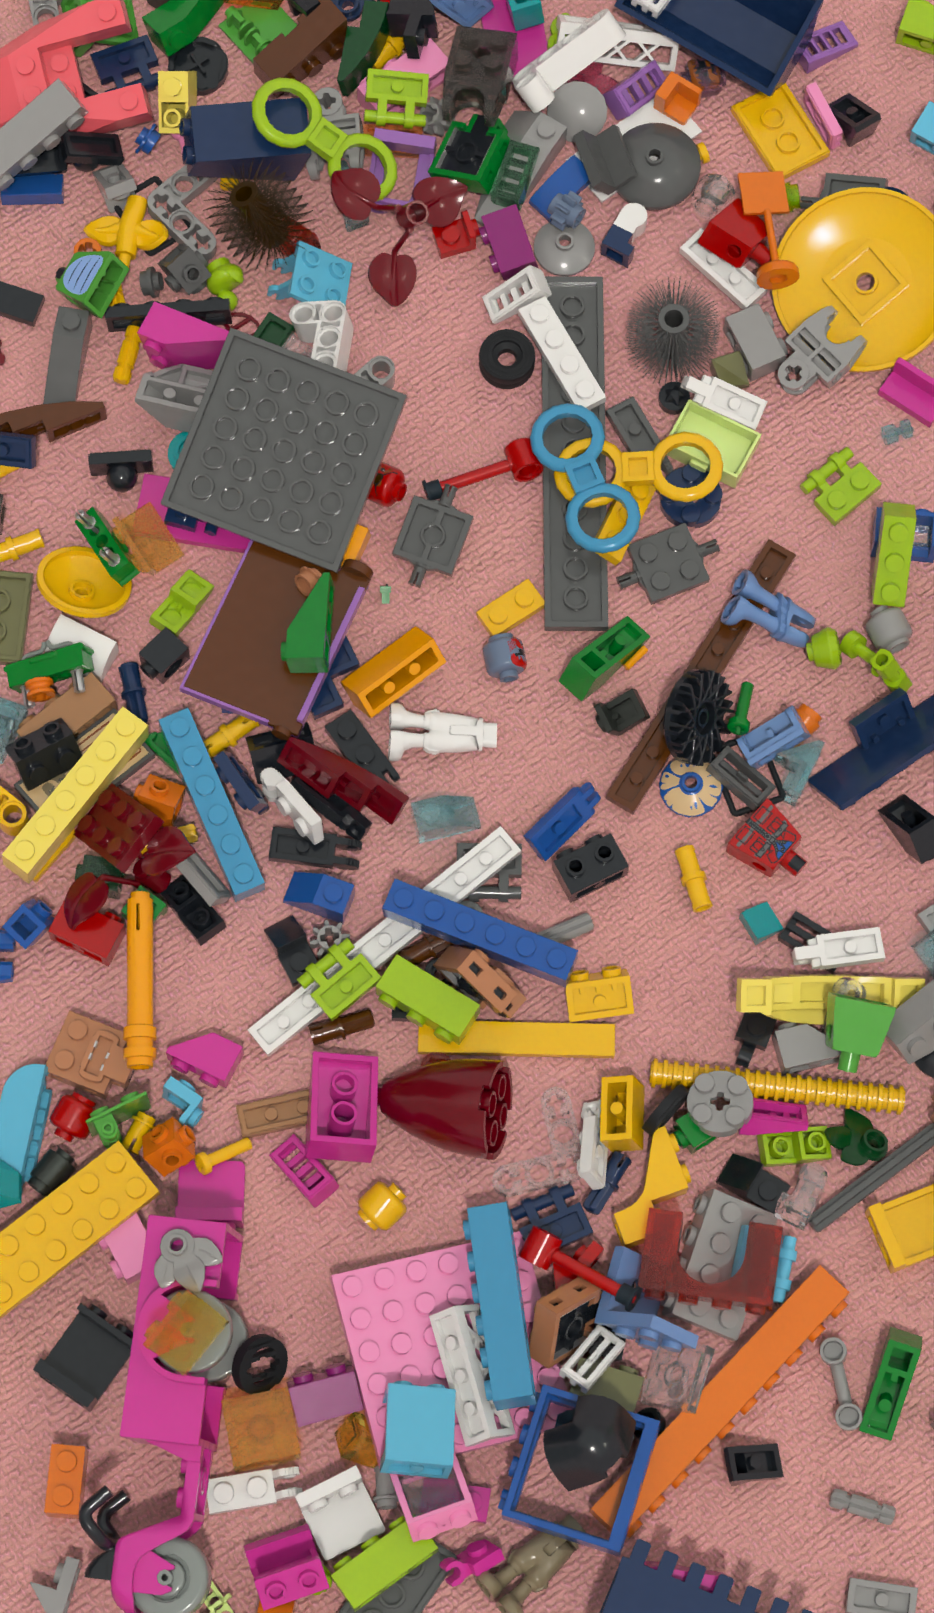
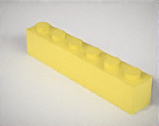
M122 706L3 852V865L29 884L98 800L100 794L106 790L149 737L148 724Z

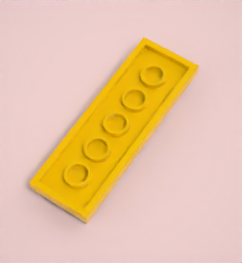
M119 1140L0 1232V1319L160 1195V1191Z

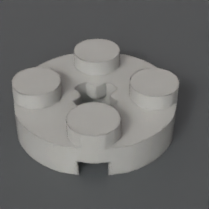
M712 1071L702 1073L697 1076L695 1083L690 1087L687 1096L688 1115L692 1122L709 1136H731L737 1133V1130L743 1127L744 1124L746 1125L752 1117L754 1109L752 1091L744 1077L732 1072ZM717 1097H724L730 1104L724 1105L723 1110L719 1111L716 1110V1105L711 1104V1102L716 1100Z

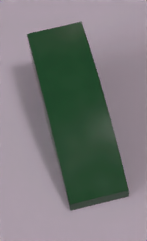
M364 0L360 27L347 26L337 78L343 96H349L358 87L359 83L367 76L368 68H373L383 50L390 32L386 16L389 6L388 2Z

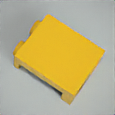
M934 1183L884 1204L879 1202L867 1208L865 1216L890 1274L934 1257Z

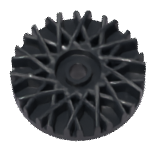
M700 668L692 669L678 679L669 694L664 712V738L671 755L681 763L696 766L712 763V759H715L713 751L722 752V745L726 744V742L721 740L720 733H731L727 728L728 721L723 720L725 713H734V710L729 709L733 702L724 699L732 694V691L728 690L729 684L723 683L726 678L721 676L720 673Z

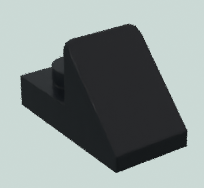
M850 93L828 104L840 127L843 129L848 147L872 135L882 119L880 113Z
M292 915L264 929V933L292 987L299 984L296 979L306 972L304 968L311 963L316 964L317 960L307 943L305 932Z
M732 1154L716 1181L717 1184L756 1207L773 1214L777 1211L790 1188V1185L764 1171L762 1169L764 1164L736 1154Z
M777 1443L723 1448L731 1486L751 1481L775 1480L784 1477Z

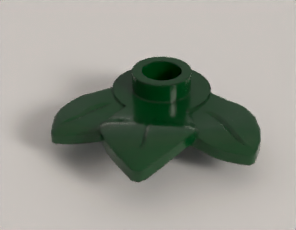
M851 1109L844 1111V1126L829 1127L824 1131L830 1145L838 1150H842L840 1159L850 1165H864L868 1160L879 1161L884 1158L888 1151L886 1136L881 1131L874 1129L868 1118Z

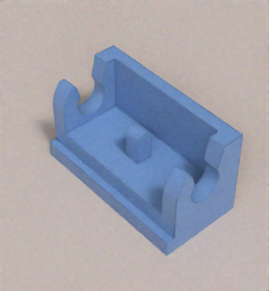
M792 705L750 733L736 739L749 765L759 769L811 737V734Z

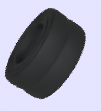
M503 329L490 334L484 340L479 352V368L488 383L500 389H514L523 385L531 377L535 366V350L531 341L524 334L516 330ZM503 353H511L515 356L516 361L511 366H504L498 361V357Z

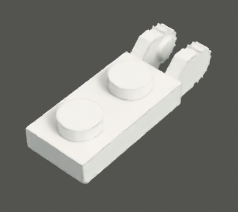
M272 767L264 768L260 773V780L264 784L262 785V792L266 795L268 801L275 802L283 816H290L297 832L302 837L307 836L314 845L324 840L322 820L278 770Z
M299 1467L281 1468L273 1471L272 1469L209 1479L207 1491L209 1514L214 1515L277 1504V1501L295 1498L296 1495L303 1492L302 1488L290 1487L275 1492L274 1480L290 1479L300 1475Z

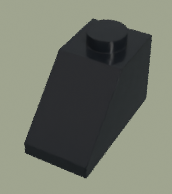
M905 794L878 810L879 815L906 853L921 864L934 858V816Z

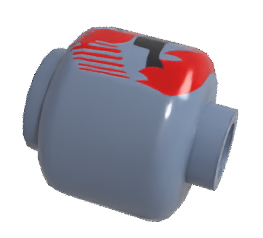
M511 633L494 635L488 639V643L483 647L487 674L493 678H499L500 682L507 683L517 680L519 678L518 674L522 673L527 667L523 643L520 639L513 637Z

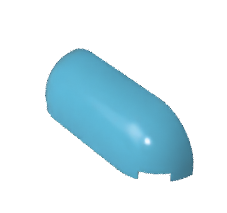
M30 1064L16 1070L6 1081L0 1099V1159L21 1174L22 1186L25 1181L28 1182L32 1177L30 1173L37 1165L51 1103L52 1090L46 1089L45 1078L49 1074L48 1067L43 1064Z

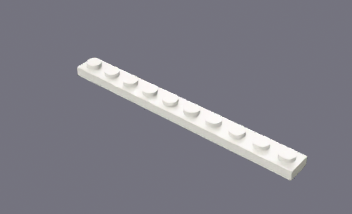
M500 826L425 886L423 890L460 903L519 856L521 849ZM386 918L354 943L355 948L346 956L351 961L361 953L373 968L377 970L421 935L423 931ZM336 963L323 975L329 980L342 967ZM313 982L306 989H303L301 986L248 1029L249 1034L268 1057L324 1013L310 995L319 988L317 983Z

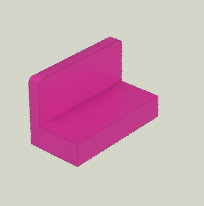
M899 357L895 362L893 371L879 389L878 395L930 428L934 422V378Z

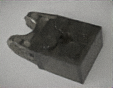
M457 26L445 69L442 100L443 121L451 122L461 109L474 107L484 113V126L493 127L504 104H507L518 61L517 33Z

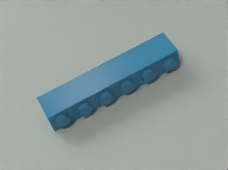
M189 708L159 719L161 734L182 782L186 786V791L234 901H240L265 890L264 879Z
M507 1202L467 1208L468 1220H463L465 1239L471 1240L473 1250L467 1252L469 1270L470 1272L475 1271L477 1283L471 1284L474 1304L480 1303L481 1315L475 1316L478 1335H484L485 1347L480 1348L482 1367L489 1370L490 1380L484 1381L487 1401L493 1400L497 1411L536 1405L537 1399L511 1212Z

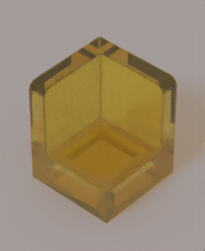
M358 1412L351 1413L335 1432L340 1457L369 1468H374L378 1461L366 1415Z

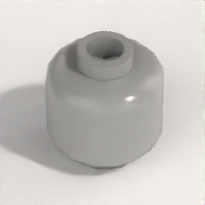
M883 605L870 613L871 618L868 620L865 628L878 651L879 649H886L894 654L910 644L909 639L912 636L913 630L900 608H888V606Z

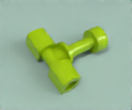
M856 630L850 631L844 636L840 643L841 652L851 659L859 656L872 666L871 674L875 677H882L891 692L899 687L907 692L913 685L890 651L879 649L875 653L866 646L867 639Z

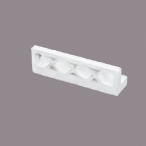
M558 14L556 23L558 36L556 43L565 38V34H570L590 18ZM618 22L625 31L626 36L621 40L622 42L594 61L642 68L652 60H655L650 54L659 46L671 47L669 63L656 62L661 70L675 72L679 44L647 25ZM630 42L638 43L643 49V52L634 59L626 58L620 50ZM643 44H651V46L646 49ZM616 52H618V54H619L621 57L612 56V55H614ZM648 56L650 60H642V59H643L644 57Z
M479 1304L452 1306L429 1316L449 1389H456L455 1411L465 1447L475 1446L490 1439L509 1437L516 1434L509 1409L497 1411L493 1400L487 1401L484 1381L490 1380L489 1370L482 1367V1363L477 1358L475 1348L480 1352V1348L485 1347L484 1335H478L475 1316L481 1315ZM465 1314L470 1316L472 1329L467 1324ZM494 1413L499 1418L501 1429H497Z

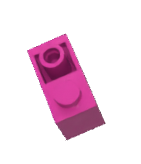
M213 1032L169 1046L166 1055L167 1059L171 1061L170 1066L184 1074L191 1071L200 1076L199 1080L212 1088H217L218 1085L227 1088L244 1055L242 1046Z

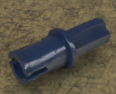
M136 662L124 663L120 665L121 667H118L123 686L121 697L123 700H126L127 710L147 723L148 716L144 701L146 689L142 687L139 665Z
M617 1151L612 1153V1157L607 1163L605 1187L596 1190L591 1189L584 1200L583 1207L589 1213L594 1215L600 1214L611 1194L618 1191L619 1187L617 1184L632 1163L628 1157L621 1160L624 1154Z

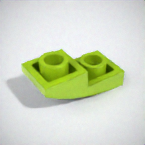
M827 1126L808 1127L807 1131L757 1135L760 1160L764 1164L763 1167L795 1165L831 1159L830 1143L824 1133Z

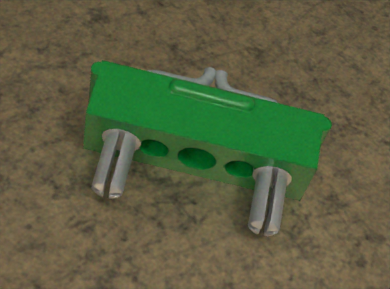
M93 506L86 512L78 510L80 514L76 512L74 515L77 519L75 521L76 525L109 575L123 587L141 572L129 555L128 547L118 532L112 529L103 514Z
M49 640L42 642L39 650L27 653L22 657L21 661L4 667V671L8 676L9 688L22 693L24 707L27 709L35 707V702L27 700L26 695L29 691L25 689V682L32 678L50 677L54 683L72 678L74 692L83 693L85 691L83 674L94 671L92 661L94 650L80 642L73 644L66 641L56 645H52ZM46 646H47L49 649L53 650V651H50V652H47V653L42 654V653L45 651Z

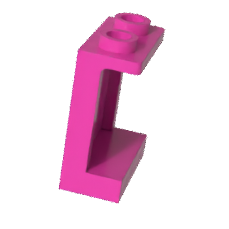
M308 1524L243 1546L264 1611L329 1588Z

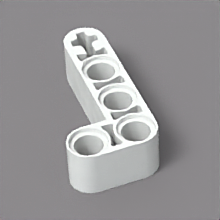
M609 9L601 10L521 69L512 79L515 90L533 113L543 110L554 100V91L616 46L626 36L625 31Z
M337 300L300 302L294 305L290 310L289 318L299 340L313 343L311 358L347 372L354 328L344 303Z

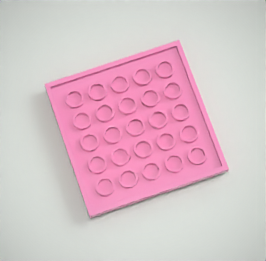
M520 1231L513 1232L530 1346L529 1336L533 1327L534 1306L536 1301L541 1298L532 1263L518 1256L524 1240ZM471 1242L331 1275L330 1277L379 1469L380 1460L385 1449L387 1403H383V1396L388 1383L408 1381L417 1386L441 1384L449 1389L429 1316L452 1306L474 1304L471 1284L477 1283L475 1271L470 1272L467 1252L473 1251ZM465 1314L467 1324L472 1329L470 1316ZM475 1348L477 1358L481 1361L480 1352ZM531 1358L536 1392H541L543 1384L567 1391L564 1378L559 1376L560 1363L548 1369ZM550 1403L541 1434L546 1430L555 1428L558 1414L572 1409ZM530 1406L509 1409L516 1434L509 1437L490 1439L475 1446L465 1447L455 1411V1454L458 1455L518 1440L523 1425H530L534 1412L529 1411ZM494 1413L497 1429H501L499 1418Z

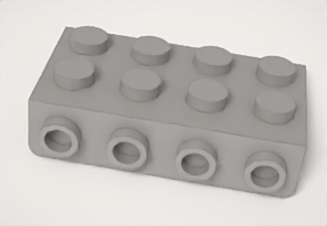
M716 1189L704 1191L695 1200L693 1206L695 1216L692 1225L686 1228L682 1238V1243L685 1244L684 1249L672 1267L674 1278L671 1287H668L662 1296V1315L668 1318L675 1317L728 1340L737 1341L752 1298L728 1291L741 1226L749 1225L774 1232L779 1216Z

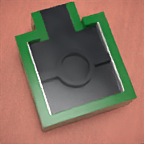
M473 114L468 126L463 122L452 121L428 170L430 176L451 178L468 186L467 191L489 195L513 144L500 118Z

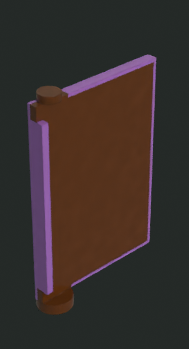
M250 540L179 687L180 692L273 728L271 733L281 740L288 741L291 736L298 738L328 673H290L286 661L281 659V643L286 642L287 629L307 599V596L302 594L297 588L294 578L300 573L299 570L303 566L316 568L321 574L323 572H330L335 593L329 658L330 670L374 574L372 569L360 561L346 559L337 574Z

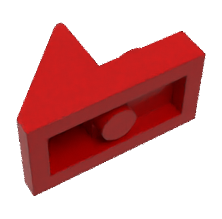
M593 1241L589 1247L583 1244L572 1258L592 1268L602 1257L604 1248L596 1241ZM555 1263L551 1264L554 1291L579 1277Z

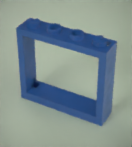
M543 1384L541 1392H536L537 1404L530 1405L529 1411L534 1412L530 1425L524 1424L520 1434L519 1444H523L520 1458L514 1456L510 1465L508 1476L513 1477L510 1489H503L500 1496L498 1509L503 1510L501 1514L502 1519L620 1557L659 1433L660 1421L627 1411L636 1421L635 1429L643 1432L609 1540L516 1511L550 1403L575 1409L579 1396Z

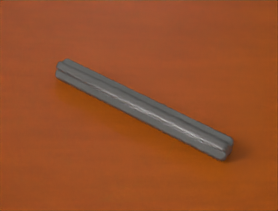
M934 1123L928 1125L809 1215L807 1221L810 1227L817 1233L821 1232L934 1146Z

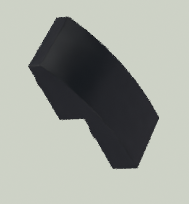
M184 875L170 883L160 893L200 946L227 927L224 920L212 906L210 907Z

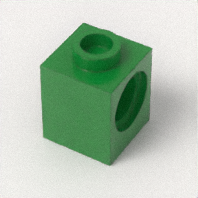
M688 1113L675 1121L674 1129L676 1131L673 1133L678 1145L682 1149L687 1147L691 1154L719 1138L703 1133L692 1122Z

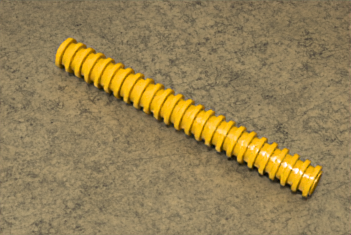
M657 1058L651 1061L649 1077L651 1088L661 1085V1089L671 1086V1090H674L678 1085L682 1084L685 1088L690 1089L695 1083L697 1076L702 1073L728 1071L746 1079L753 1098L762 1096L763 1099L768 1100V1097H771L773 1101H778L780 1098L783 1099V1102L793 1100L795 1104H798L799 1101H804V1105L814 1102V1106L824 1103L825 1107L834 1104L835 1108L843 1105L845 1109H850V1106L858 1111L860 1108H865L867 1112L875 1109L876 1113L885 1110L886 1114L896 1111V1115H901L905 1105L906 1092L902 1085H899L898 1088H894L893 1084L884 1087L883 1083L873 1086V1082H868L867 1085H863L862 1081L854 1084L852 1080H848L845 1083L842 1079H837L836 1082L832 1081V1078L829 1077L827 1080H822L820 1076L812 1079L811 1075L802 1078L801 1074H797L796 1077H791V1073L781 1076V1072H776L775 1075H772L770 1071H766L763 1074L757 1069L754 1073L750 1072L748 1068L745 1071H740L739 1067H736L735 1070H730L729 1066L720 1069L719 1065H715L714 1068H709V1064L700 1067L699 1063H694V1066H691L689 1062H684V1065L676 1060H674V1063H669L666 1059L663 1062H658Z

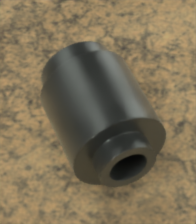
M58 1148L56 1152L49 1149L30 1173L32 1177L27 1183L44 1197L48 1196L66 1182L75 1171V1168L71 1165L74 1159L61 1148Z

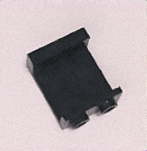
M80 1303L77 1307L79 1313L47 1358L45 1360L40 1359L33 1368V1371L47 1383L91 1412L130 1358L133 1332L120 1323L116 1327L105 1320L108 1315L95 1305L91 1304L87 1308Z

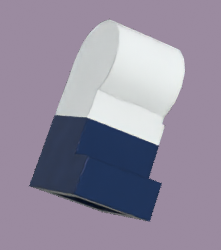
M629 203L622 208L602 241L601 255L628 268L634 257L635 247L632 246V243L646 229L647 211L645 207L638 203Z

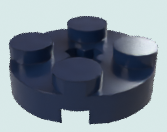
M687 464L669 473L665 479L676 487L690 488L703 482L709 471L701 472ZM718 483L714 491L699 499L696 503L693 501L687 503L673 501L659 494L660 508L663 515L672 524L678 526L686 523L688 527L695 526V528H700L712 522L719 513L723 495L722 489Z

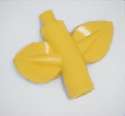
M129 195L127 197L121 218L110 215L102 216L89 222L83 229L89 238L96 240L100 245L106 247L116 246L115 255L128 268L130 261L136 259L138 248L143 251L153 250L167 240L169 233L166 226L159 220L143 221L148 205L147 199L139 195Z

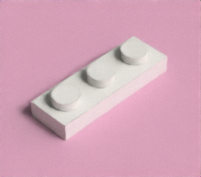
M700 228L680 247L679 253L742 310L755 305L767 293L768 289L761 288L757 284L756 276L745 266L736 268L697 243L704 229Z

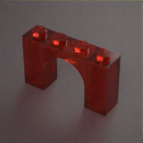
M649 1208L638 1286L642 1288L641 1293H645L644 1298L664 1301L665 1296L678 1298V1303L697 1306L698 1301L712 1303V1308L727 1311L731 1310L732 1306L745 1307V1313L753 1315H765V1310L773 1311L783 1239V1226L749 1222L745 1257L738 1272L724 1282L707 1284L690 1277L680 1264L679 1247L684 1219L683 1212Z

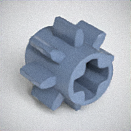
M571 190L568 195L558 193L552 199L547 210L551 214V224L562 231L566 227L575 229L581 223L586 213V209L582 207L584 204L581 202L583 198Z

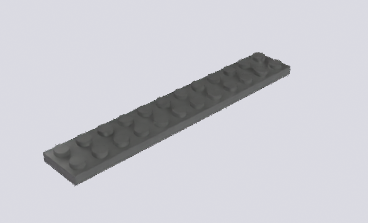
M545 276L552 293L547 300L605 394L603 277ZM542 356L543 413L552 406L570 403ZM605 403L590 411L594 412L602 423L605 434ZM562 418L548 426L544 432L543 444L549 453L559 457L564 448L577 440L592 438V433L588 426L579 419ZM600 453L596 462L606 483V456ZM543 465L544 631H608L607 560L595 552L587 551L577 545L569 535L565 515L570 501L566 500L557 489L554 471ZM607 505L595 508L583 507L580 510L578 517L579 526L584 533L592 538L596 537L607 514Z

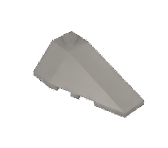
M513 112L504 125L508 131L507 135L513 144L489 195L481 194L474 217L479 225L484 226L481 218L483 215L514 204L517 205L518 210L521 208L565 146L567 127L543 112Z

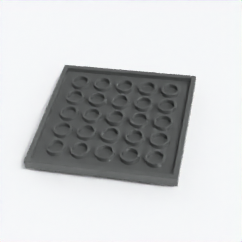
M230 327L160 504L338 574L408 396Z

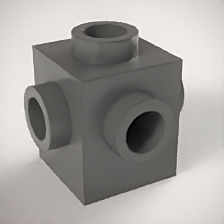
M179 244L157 263L167 275L164 279L165 282L175 293L179 291L187 295L191 293L196 294L207 285L206 280L212 275L206 268L209 263L199 251L193 252L189 246Z

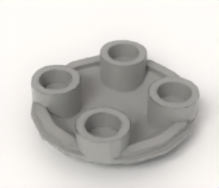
M572 81L563 84L554 92L555 98L548 105L547 115L567 127L566 140L568 142H575L573 136L582 130L594 136L602 130L607 119V105L605 97L596 87L587 82Z

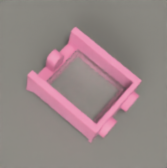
M455 1451L453 1468L448 1479L389 1474L413 1542L431 1539L439 1533L453 1528H462L470 1522L478 1520L474 1503Z

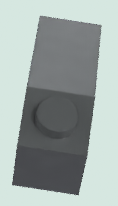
M59 306L52 336L43 404L77 401L93 327L90 311Z

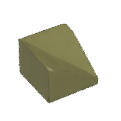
M740 351L711 359L710 371L713 377L740 389L749 387L750 384Z

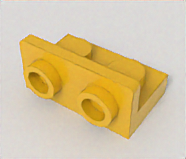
M613 965L603 967L601 969L602 972L589 974L588 970L572 971L565 988L569 1022L634 1014L631 981L627 969H621V966Z

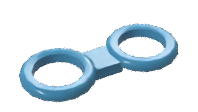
M570 403L555 405L541 413L533 424L530 435L532 452L542 465L552 471L566 473L575 496L568 504L565 522L567 532L575 543L591 552L603 554L617 551L629 544L638 532L641 519L638 503L629 491L619 485L605 483L596 462L603 449L605 434L603 425L595 413L582 405ZM567 417L576 418L584 422L592 433L591 444L587 450L578 457L570 459L558 458L552 455L543 444L544 432L548 426L558 419ZM599 497H609L617 500L624 506L628 518L625 527L620 533L606 539L592 538L584 533L579 526L578 517L580 510L590 500Z

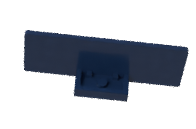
M899 687L850 720L849 725L858 746L809 778L808 783L810 787L838 809L844 810L855 804L856 801L872 790L880 787L899 772L905 770L924 755L934 750V695L913 708L907 692Z

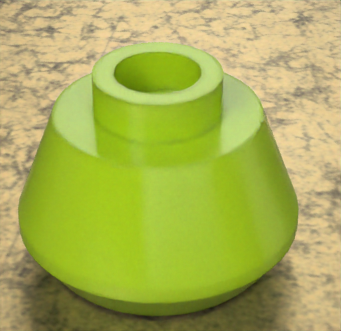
M826 627L811 636V642L806 643L809 662L815 661L817 667L836 670L842 664L837 631L831 627Z

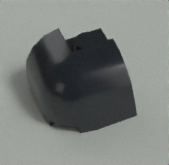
M591 1394L578 1396L576 1408L558 1414L555 1428L544 1431L543 1444L550 1469L568 1491L585 1487L607 1478L606 1471L620 1457L627 1458L632 1445L636 1421L625 1408L612 1399Z

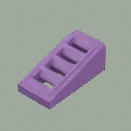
M842 20L814 31L811 41L798 62L806 74L855 49L858 47V42ZM841 32L847 42L842 44L836 33ZM830 37L836 46L832 48L826 38ZM821 42L826 50L822 51L817 43ZM812 47L816 54L812 55L808 48Z
M652 60L606 91L603 96L615 119L620 120L629 117L652 100L666 77L656 60ZM648 73L656 86L654 89L645 74ZM637 80L639 81V83L641 84L642 88L644 89V91H645V93H646L645 95L643 94L641 88L639 87L638 83L636 82ZM626 88H629L636 101H633Z

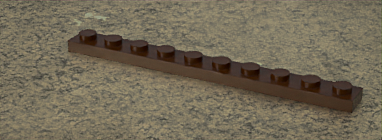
M769 539L749 571L755 575L758 583L764 589L773 594L795 560L796 554ZM747 599L750 603H752V604L755 605L756 607H758V608H760V609H762V610L764 609L765 606H763V605H761V604H759V603H757V602H755V601H753V600H751V599ZM720 615L683 675L696 668L715 671L722 675L754 623L748 620H741L736 625L727 626L721 622ZM667 700L606 795L608 801L634 815L671 756L665 742L663 730Z

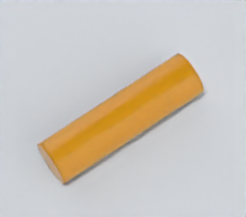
M643 645L623 664L624 668L629 671L648 652V649Z

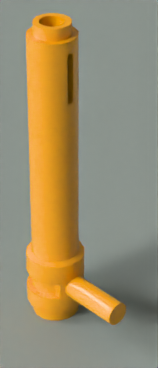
M146 891L131 892L130 898L127 899V1026L123 1028V1040L127 1041V1047L123 1049V1059L127 1061V1068L134 1070L153 1068V1061L157 1059V1049L153 1047V1041L157 1040V1028L153 1026V899L150 898V893Z

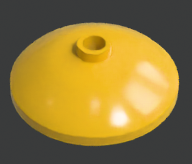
M71 546L52 551L42 559L36 574L37 586L42 596L58 610L80 618H100L118 612L128 602L132 589L131 580L123 587L109 575L94 550L88 547Z

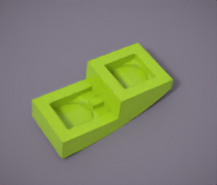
M188 569L171 587L169 596L152 613L149 623L160 631L167 627L178 637L214 590V585Z

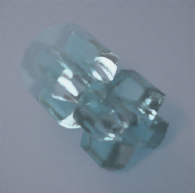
M908 419L900 421L898 428L894 424L880 428V434L885 445L898 442L899 435H902L905 439L913 437L914 429Z

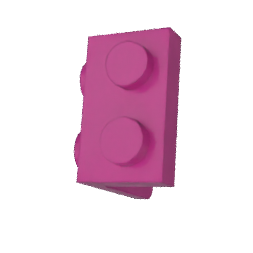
M192 1160L187 1165L179 1167L178 1205L175 1206V1218L227 1223L235 1230L236 1228H244L245 1165L243 1162L224 1161L213 1166L212 1172L207 1175H202Z

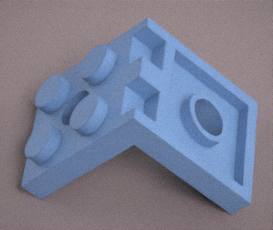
M615 1246L607 1277L621 1285L626 1283L632 1286L635 1281L636 1287L642 1288L641 1296L635 1307L628 1312L625 1310L624 1305L615 1301V1296L603 1290L594 1323L606 1325L613 1329L612 1331L615 1332V1335L626 1339H635V1342L640 1347L650 1350H657L658 1346L672 1352H681V1348L696 1349L699 1339L698 1335L657 1316L670 1268L625 1246Z

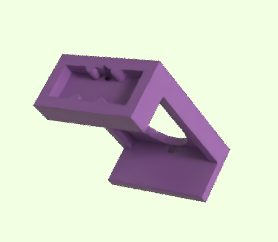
M375 127L374 137L382 140L390 150L419 154L414 187L419 181L431 177L428 170L435 158L436 137ZM373 152L369 171L375 175L381 185L384 178V167L380 158ZM412 196L409 201L384 198L374 203L379 205L400 204L403 206L414 200ZM371 208V212H374V213H379V214H386V213H387V211H378V210H374V209Z

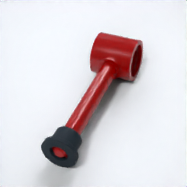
M520 438L512 441L505 447L504 454L506 459L440 482L438 479L428 483L424 480L422 485L427 500H436L441 498L445 484H450L451 488L453 485L459 489L511 471L516 481L527 482L537 478L543 472L544 467L532 452L530 438Z
M533 1225L518 1256L547 1271L550 1265L555 1263L615 1296V1301L624 1305L626 1311L630 1312L635 1307L641 1296V1287L637 1286L634 1288L626 1283L621 1285L561 1252L562 1239Z

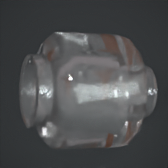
M718 174L703 176L691 194V204L696 214L704 219H713L735 199L733 184L725 176Z

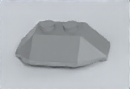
M179 364L154 373H144L135 396V402L165 427L189 433L213 371L187 364Z

